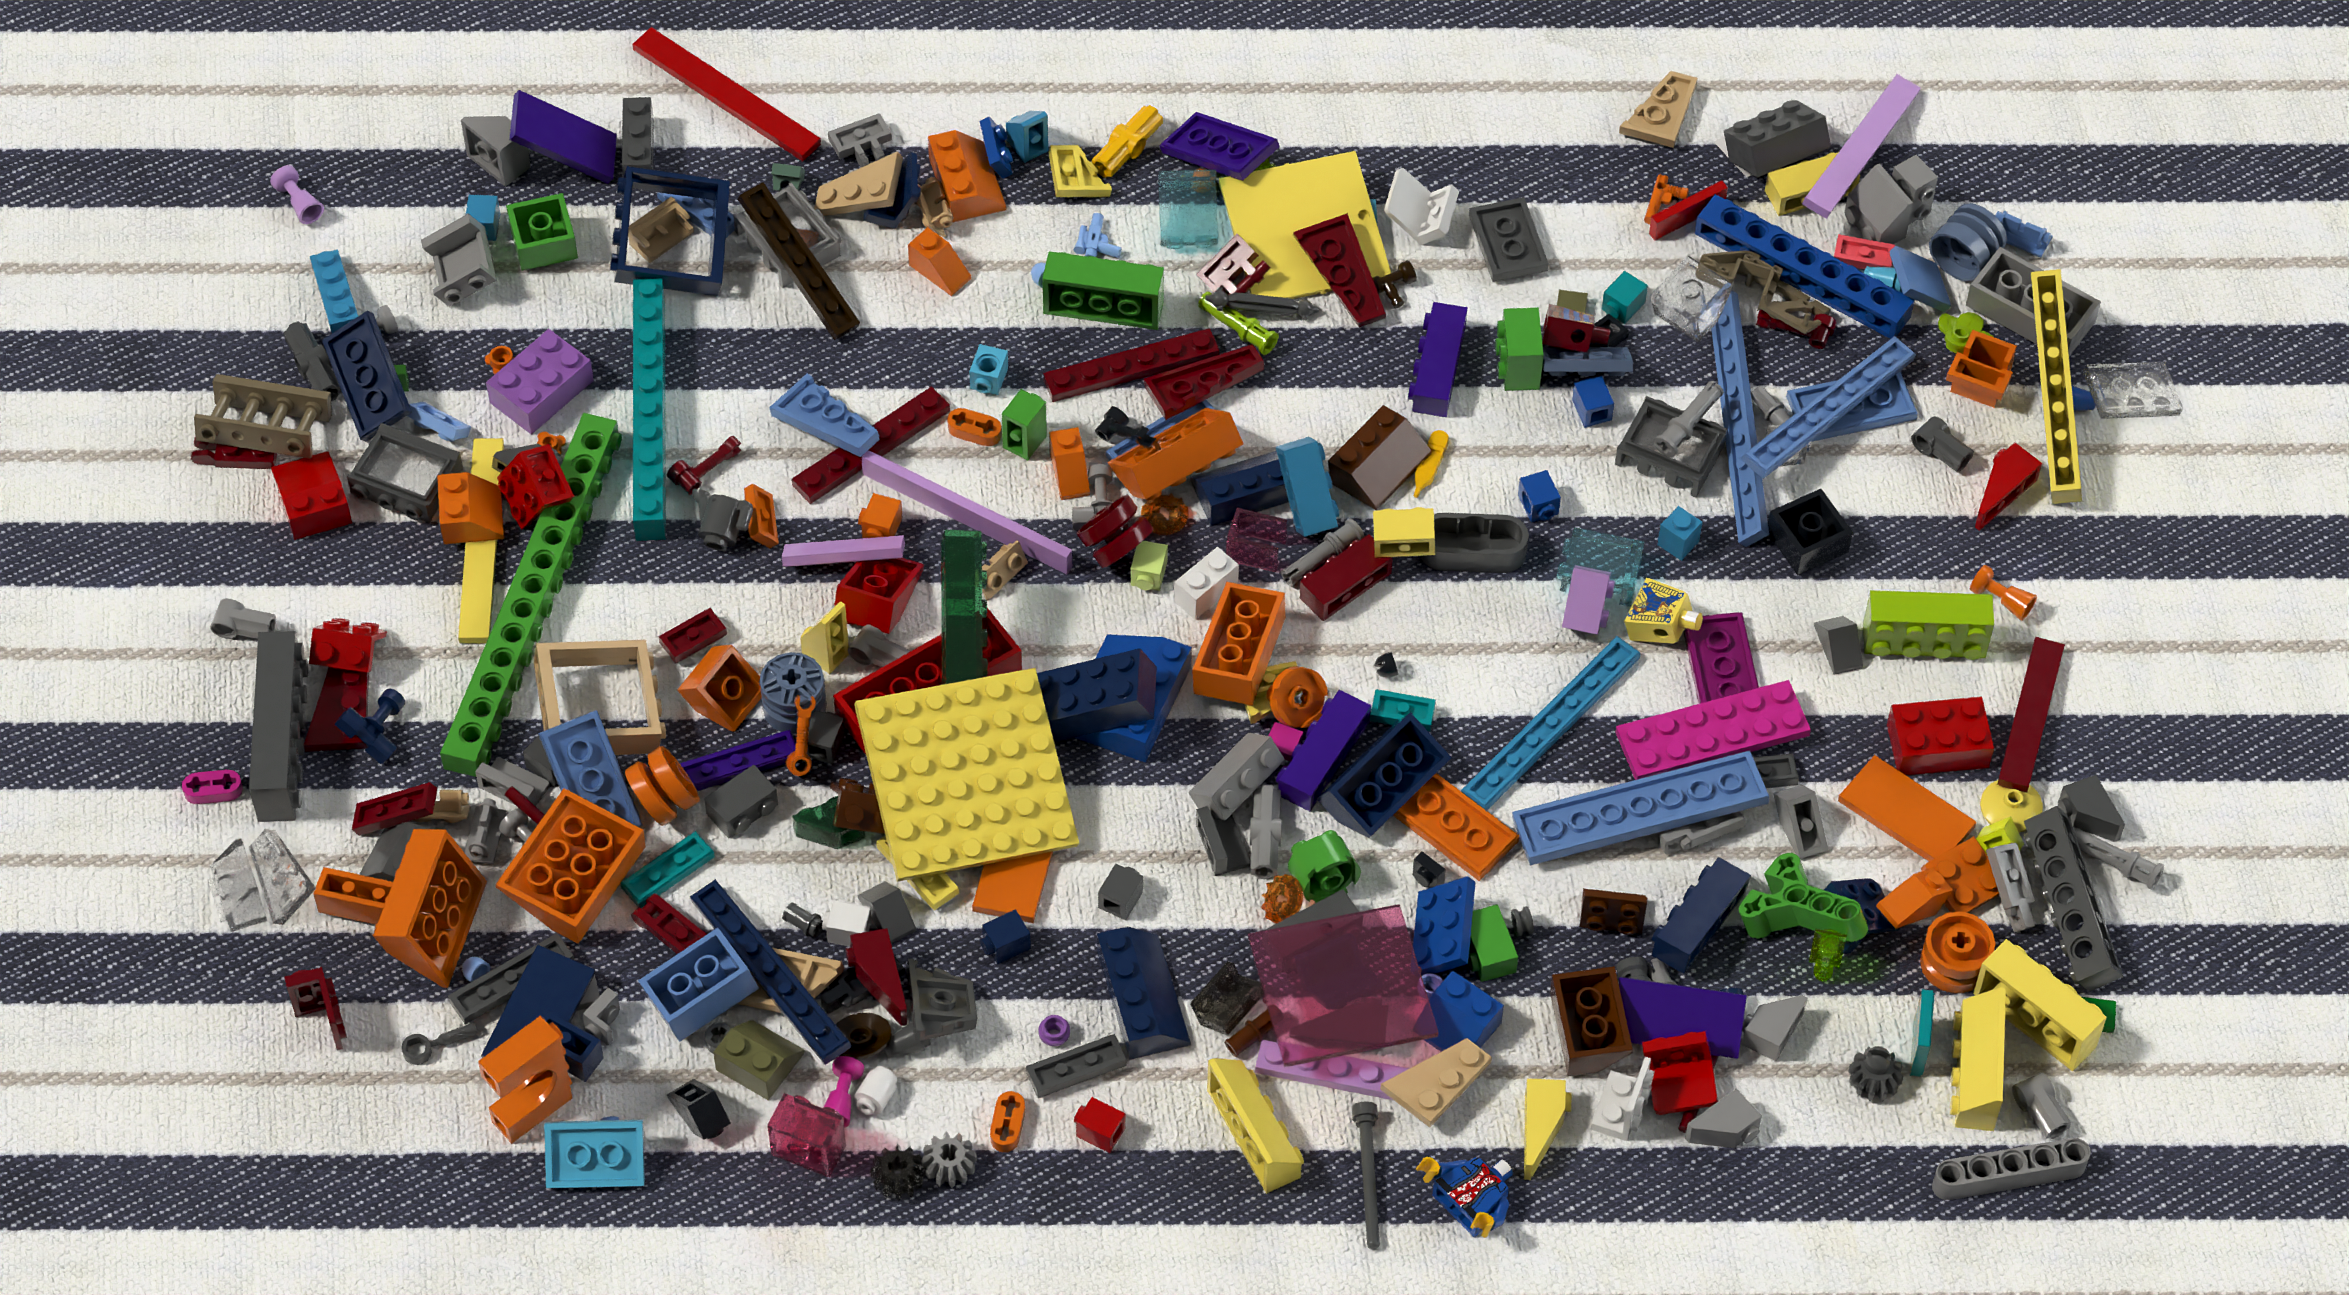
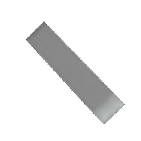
M2069 1138L1948 1159L1938 1165L1932 1183V1190L1940 1199L1954 1200L2075 1179L2080 1177L2086 1169L2091 1154L2090 1147L2082 1139ZM2068 1156H2075L2079 1161L2071 1160ZM2036 1161H2043L2048 1166H2041ZM2011 1166L2015 1168L2017 1171L2011 1172L2007 1170L2005 1167ZM1974 1172H1981L1986 1177H1979ZM1949 1177L1953 1179L1955 1182L1949 1183L1946 1182L1943 1178Z

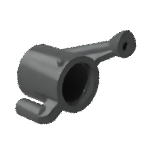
M692 489L693 498L699 507L701 525L698 535L704 540L703 544L717 551H726L727 547H734L739 532L748 530L753 513V505L746 500H737L725 495H711L705 490Z

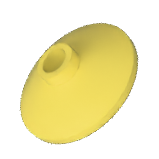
M1998 780L1988 785L1982 794L1980 807L1984 818L1989 824L2011 816L2020 833L2027 831L2024 824L2025 820L2042 813L2043 804L2041 797L2031 785H2029L2027 793L1997 785ZM2009 799H2015L2018 802H2011Z

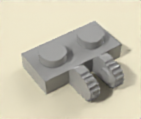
M878 113L829 131L828 139L839 159L855 154L860 167H864L869 164L864 150L871 148L876 161L884 158L885 154L880 144L891 141L892 135L883 117Z

